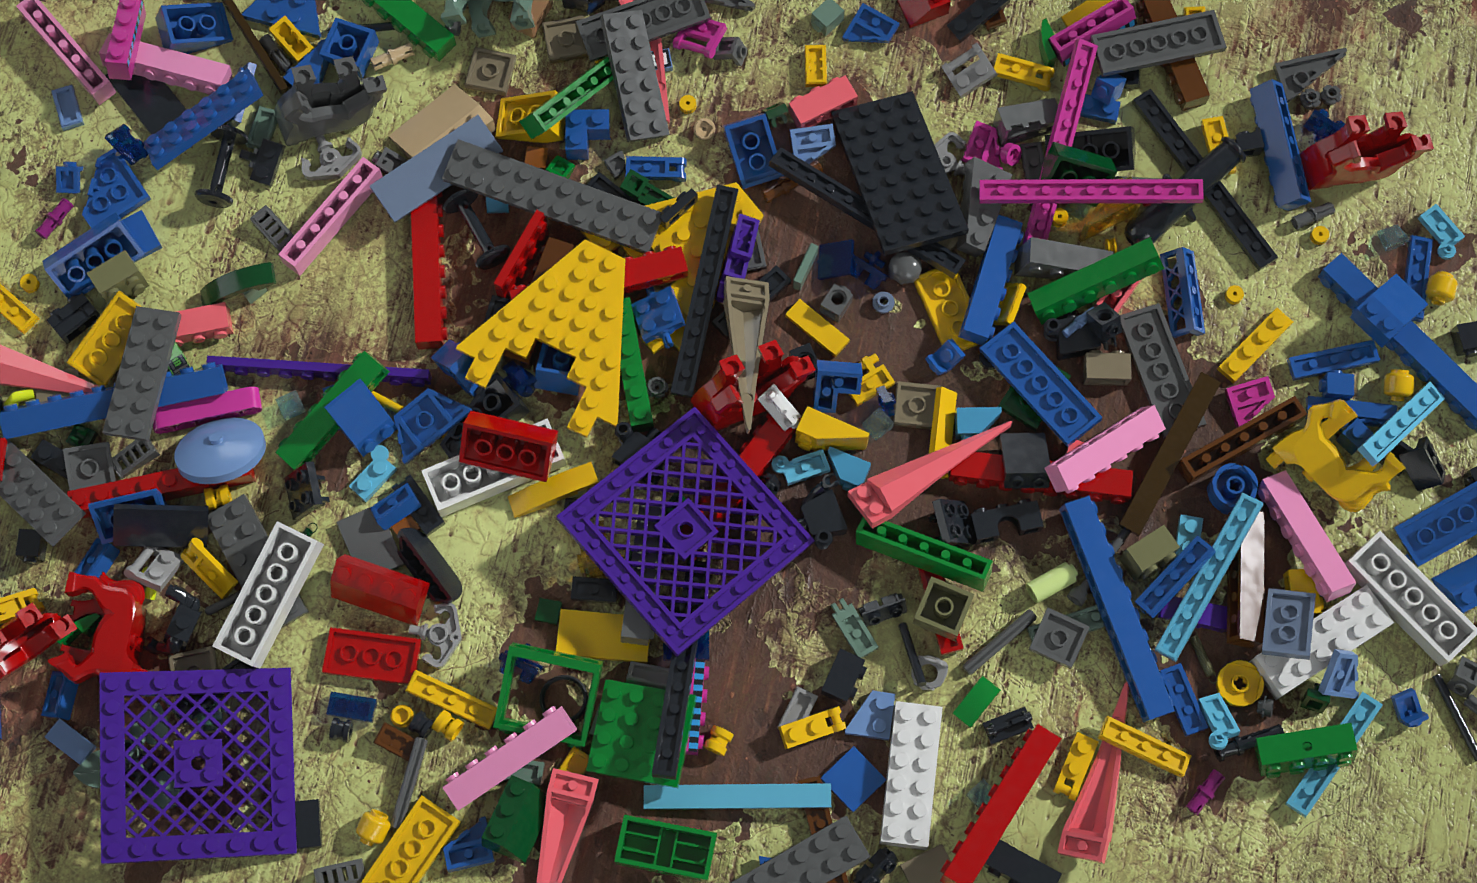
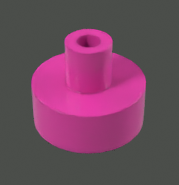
M1007 143L1004 147L1000 148V158L1004 164L1014 166L1019 162L1022 154L1019 145Z

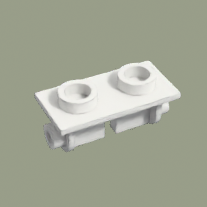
M773 384L758 398L759 402L784 431L789 427L797 428L801 415L777 386Z

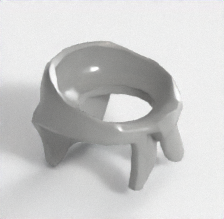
M918 655L921 667L925 664H932L938 671L937 678L933 682H926V685L920 687L922 690L934 691L935 688L940 687L948 673V665L936 656ZM911 669V677L914 684L917 685L913 670Z

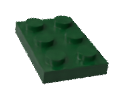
M1058 368V370L1069 380L1071 375ZM1011 386L998 407H1001L1002 411L1036 431L1042 419Z

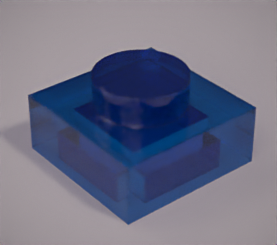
M884 385L876 388L878 403L886 417L895 415L894 405H896V400L893 393H888Z

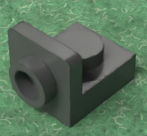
M722 37L713 59H732L737 66H742L747 55V48L739 37Z
M384 147L381 151L377 150L371 159L373 164L385 174L408 161L387 147Z
M1462 656L1457 663L1453 677L1447 683V687L1456 694L1467 698L1477 686V663Z

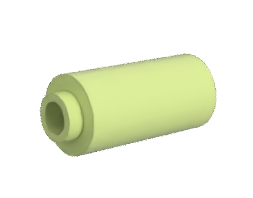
M1064 562L1026 583V589L1032 600L1038 604L1077 582L1076 576H1078V573L1072 564L1069 565Z

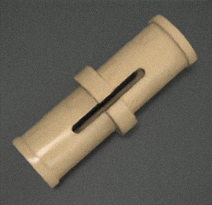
M407 43L393 50L391 48L387 49L386 53L370 58L373 69L377 71L391 64L394 66L398 64V61L415 54L412 51L411 44Z

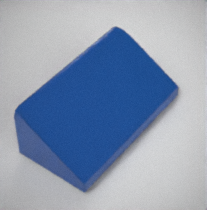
M406 483L370 507L376 522L383 530H387L420 508L421 503L410 485Z
M96 538L74 573L99 578L102 572L107 574L118 557L120 550L110 543L102 544L100 539Z
M52 671L41 716L70 720L79 684L70 681L61 671Z

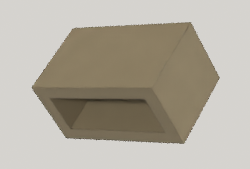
M1092 350L1085 354L1083 358V385L1128 386L1131 381V354L1124 353V351L1102 353L1100 350Z

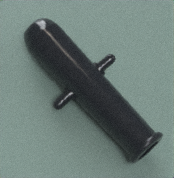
M1223 136L1219 145L1179 178L1203 179V197L1237 164L1245 163L1246 156L1243 150L1229 137ZM1169 174L1162 176V179H1172ZM1149 203L1127 223L1124 231L1127 241L1134 245L1150 237L1154 244L1184 215L1189 222H1195L1196 216L1192 210L1196 203Z

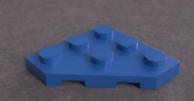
M116 147L97 158L94 178L91 179L87 194L88 200L82 215L89 226L93 228L115 212L122 218L151 200Z

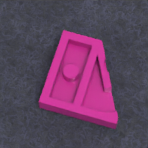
M976 120L961 161L968 162L973 157H977L1003 170L1000 167L997 129Z
M1268 376L1224 389L1236 428L1250 421L1263 407L1275 398Z

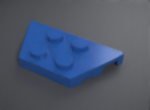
M255 0L242 13L245 20L273 26L283 16H286L301 34L321 39L316 0Z
M426 389L394 415L395 426L398 429V442L401 444L403 454L402 462L408 464L473 410L432 389Z

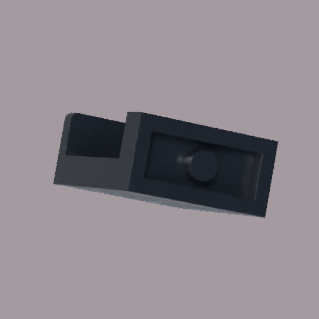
M1000 433L998 453L1002 455L1005 474L1004 488H1048L1050 479L1045 467L1050 465L1045 433Z

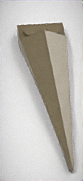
M726 276L724 280L723 303L732 354H737L745 367L737 383L739 394L743 401L741 406L745 429L748 434L752 424L761 355L758 346L762 345L770 300L769 283Z

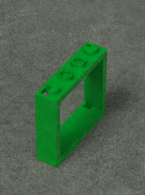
M513 642L508 650L493 727L499 728V731H503L505 734H512L513 732L522 733L525 731L523 726L528 723L505 718L517 657L591 672L593 675L581 734L574 732L560 741L567 743V746L571 748L585 747L588 741L603 661Z

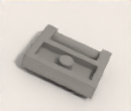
M977 42L972 45L973 48L950 63L941 65L961 98L998 75ZM974 56H979L980 59L954 75L953 70Z
M144 547V550L134 563L124 570V575L130 580L161 592L184 561L181 559L180 554L163 547ZM151 555L156 556L144 573L139 572Z

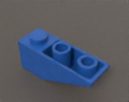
M325 39L320 40L316 48L306 54L295 66L311 65L316 77L314 84L323 82L330 63L319 55ZM290 68L283 77L289 89H291L294 83V77Z

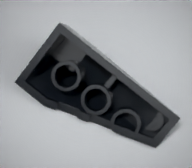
M498 372L492 375L486 389L478 387L475 392L477 393L470 404L467 403L466 405L475 412L514 421L521 420L530 412L519 395ZM467 416L452 427L440 443L449 459L460 455L463 423Z

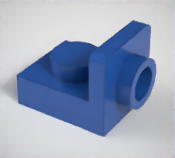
M63 162V165L56 166V193H80V171H83V166H77V162Z
M949 339L934 354L928 355L925 360L933 372L941 375L949 372L966 355L953 339Z

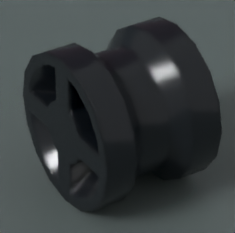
M421 710L411 721L408 730L417 732L420 738L426 739L433 731L432 725L435 719H429L426 717V713Z
M334 717L330 726L329 740L336 741L339 739L344 743H349L353 733V720L341 721L339 718Z

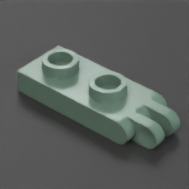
M841 598L838 601L842 609H839L835 602L831 604L835 612L832 614V618L854 654L864 658L879 647L852 603L847 605L845 600Z

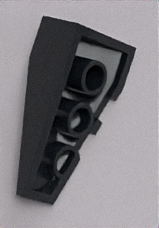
M1117 127L1075 133L1072 144L1073 148L1111 158L1117 172L1135 170L1136 146L1134 127ZM1045 135L1046 151L1051 135Z

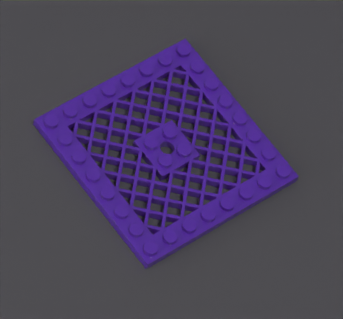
M696 407L692 408L556 516L557 521L676 657L815 541ZM681 449V457L672 456ZM685 449H697V458L685 457ZM701 450L709 459H701ZM665 461L664 470H655ZM668 462L681 463L680 472L668 471ZM684 464H696V473H685ZM700 465L712 466V475L700 474ZM716 467L724 476H716ZM651 475L663 476V486L651 485ZM647 476V484L638 483ZM667 477L679 478V487L667 486ZM683 478L695 479V489L683 488ZM699 480L711 481V490L699 489ZM715 482H726L727 492L715 491ZM731 484L739 493L731 492ZM630 489V498L620 497ZM634 489L646 490V500L633 498ZM650 491H661L662 501L650 500ZM666 492L678 493V503L666 502ZM682 494L694 495V503L690 498L682 502ZM698 495L710 496V506L698 505ZM714 497L726 498V507L714 506ZM730 499H742V509L730 508ZM746 501L754 510L746 509ZM613 503L612 512L603 511ZM617 503L629 504L628 513L616 512ZM633 504L645 505V514H632ZM649 506L661 507V516L648 515ZM665 507L675 508L665 516ZM701 511L709 512V520ZM713 512L725 513V523L713 522ZM729 515H741V524L729 523ZM746 515L757 516V526L745 525ZM594 517H595V525L590 521V520L593 519ZM599 517L612 518L611 527L598 526ZM615 518L628 519L627 529L615 528ZM761 519H763L769 525V527L761 526ZM632 520L644 521L643 530L631 529ZM648 521L658 522L653 527L656 532L647 531ZM689 525L692 528V533L689 535L682 534L680 526ZM716 528H724V538L715 537L719 532ZM729 529L740 530V540L728 539ZM745 531H755L756 541L744 540ZM761 532L772 533V543L760 542ZM602 533H610V542ZM614 534L627 535L626 545L613 543ZM630 535L643 536L642 546L630 545ZM777 536H778L781 540H779V541L776 543V539H777ZM647 537L659 538L658 548L646 547ZM663 540L670 546L671 549L662 548ZM707 543V552H699L698 550ZM711 543L723 544V554L711 553ZM728 544L739 545V555L727 554ZM744 546L756 547L755 557L743 556ZM760 548H770L759 557ZM617 550H625V559ZM629 551L642 552L641 562L628 561ZM645 553H658L657 563L645 562ZM662 554L674 555L673 565L661 564ZM678 557L683 562L690 557V566L677 565ZM694 557L706 558V568L694 567ZM710 559H722V569L710 568ZM727 560L739 561L738 571L726 570ZM743 561L753 562L742 571ZM632 567H640V577ZM644 568L657 569L656 579L644 578ZM661 570H672V580H661ZM677 571L689 572V582L676 581ZM693 572L704 573L705 584L693 583ZM709 574L721 575V585L709 584ZM726 576H736L725 585ZM646 584L656 585L655 594ZM659 586H672L671 596L659 595ZM676 587L688 588V597H675ZM692 588L704 589V599L692 598ZM708 590L718 591L708 599ZM661 601L671 602L670 611ZM675 602L687 604L686 614L674 613ZM691 604L701 605L691 613Z
M291 668L99 673L101 865L297 854ZM252 693L245 701L238 695ZM261 693H267V698H265ZM213 694L228 695L222 701H220ZM181 695L174 703L166 697ZM189 695H204V696H203L198 702H196V701H195L191 696H189ZM156 696L149 704L142 698ZM254 696H257L264 703L258 712L248 704ZM124 697H132V698L124 705ZM208 697L217 705L210 713L200 706ZM231 697L241 704L234 713L224 705ZM183 698L193 705L186 714L176 706ZM159 699L169 706L162 715L152 707ZM135 700L145 707L137 716L128 709ZM267 707L268 722L260 715ZM220 708L229 716L222 725L212 717ZM243 708L253 715L246 724L236 716ZM196 709L206 717L198 726L189 718ZM171 710L181 717L174 726L165 719ZM147 711L157 718L150 727L140 719ZM124 712L133 719L126 727ZM232 719L241 727L234 736L224 728ZM255 719L265 726L258 735L248 727ZM208 720L218 728L210 737L201 729ZM184 721L194 729L186 738L177 730ZM160 722L169 729L162 739L153 731ZM135 723L145 730L138 739L128 732ZM244 730L254 738L247 747L237 739ZM267 730L269 745L261 739V736ZM220 731L230 739L223 748L222 739H214ZM196 732L204 738L203 740H190ZM172 733L180 739L173 741V749L165 742ZM148 734L158 742L150 751L140 743ZM125 736L133 742L126 751ZM256 742L266 749L259 758L249 750ZM232 743L242 750L235 759L225 751ZM160 745L170 753L163 762L152 754ZM136 746L146 754L138 763L128 755ZM268 753L269 768L261 761ZM244 754L254 761L248 770H245L237 762ZM222 755L230 762L224 771ZM172 757H173V772H172L167 766H165V764H166ZM148 758L158 765L151 774L141 767ZM194 758H201L205 766L201 770H195L191 766V761ZM125 759L134 766L126 775ZM257 765L267 773L260 781H257L250 774ZM233 766L243 774L236 782L226 775ZM160 769L170 776L163 786L153 778ZM136 770L146 777L138 787L128 779ZM269 776L270 791L262 785ZM245 777L255 785L248 794L238 786ZM223 779L231 786L224 795L215 788L223 787ZM173 780L174 789H182L175 797L165 789ZM149 781L159 789L151 798L141 790ZM125 782L134 790L126 799ZM191 788L206 789L198 796ZM257 788L267 796L260 805L250 797ZM234 789L244 797L236 806L226 798ZM210 790L219 798L212 807L202 799ZM186 791L195 799L188 808L178 801ZM161 792L171 800L163 810L153 801ZM137 793L146 801L139 810L129 803ZM246 800L256 808L249 817L239 810V807ZM269 800L271 815L262 808ZM222 801L232 809L224 819L215 811ZM198 802L208 811L200 820L190 812ZM173 804L183 811L176 821L166 813ZM149 805L159 813L151 822L141 814ZM126 807L134 813L127 823ZM258 812L268 819L261 829L251 821ZM234 813L244 820L237 830L227 822ZM210 814L220 822L213 831L202 823ZM186 815L196 823L188 832L178 824ZM161 816L172 824L164 833L154 826ZM137 817L147 825L139 835L129 827ZM271 823V831H264ZM248 824L256 832L240 831ZM224 825L231 833L216 832ZM198 826L207 833L191 835ZM174 827L182 834L166 836ZM149 829L158 835L142 837ZM126 831L134 838H126Z

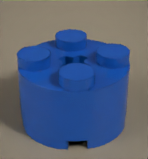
M1236 463L1226 464L1218 469L1207 486L1208 498L1216 509L1223 514H1228L1233 510L1242 493L1255 498L1258 480L1250 468L1244 465H1237Z

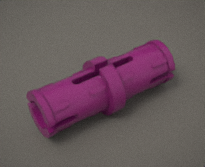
M62 198L52 212L46 214L47 218L35 232L41 238L47 240L57 226H61L62 220L73 209V204L67 199Z
M1213 769L1205 782L1196 788L1197 792L1185 807L1198 816L1209 799L1212 800L1214 798L1215 791L1225 780V777Z

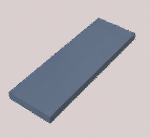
M476 115L369 186L394 223L452 186V184L442 181V177L458 139L498 154L503 152V149L479 115Z

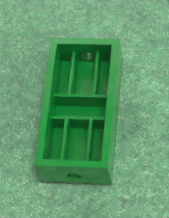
M1352 723L1256 738L1255 743L1260 776H1266L1267 778H1276L1281 776L1280 773L1290 772L1291 775L1304 772V769L1313 768L1314 771L1325 770L1329 765L1337 764V767L1349 766L1352 764L1351 762L1355 761L1358 751Z
M624 815L614 862L616 865L708 883L717 833Z

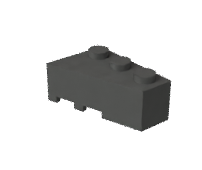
M1045 98L1039 101L997 108L992 126L997 129L1000 146L1004 147L1007 143L1016 144L1051 133L1058 109L1056 99Z

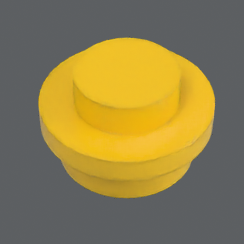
M398 705L392 710L390 718L396 727L406 728L413 720L414 713L409 706Z

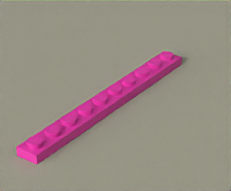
M1080 38L1076 39L1046 155L1053 142L1070 147L1073 144L1098 45ZM1033 203L1022 245L1031 237L1048 240L1057 203Z
M1203 179L980 180L979 204L1203 203Z

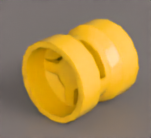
M228 484L220 485L216 489L212 487L204 489L206 505L209 506V511L232 501Z
M443 710L434 721L432 729L437 733L442 732L445 738L452 742L462 730L464 722L460 719H454L450 712Z
M713 725L710 731L711 737L706 740L703 747L717 755L724 756L727 751V743L731 742L734 734Z

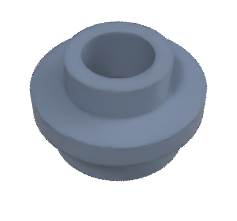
M879 292L874 296L872 304L877 312L888 313L893 309L895 301L890 293ZM885 299L888 303L883 305L880 303V300Z

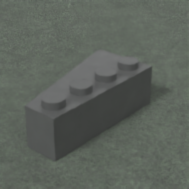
M973 157L964 165L965 180L962 186L964 191L960 207L969 231L966 235L958 236L957 250L976 258L986 251L1002 203L979 204V181L1011 180L1013 174L977 157Z
M1031 237L1017 250L1018 255L1015 260L1014 276L1060 279L1112 255L1114 251Z

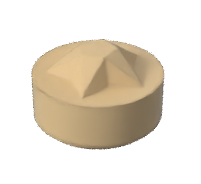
M702 118L695 122L693 132L697 138L707 140L714 135L715 125L710 119Z

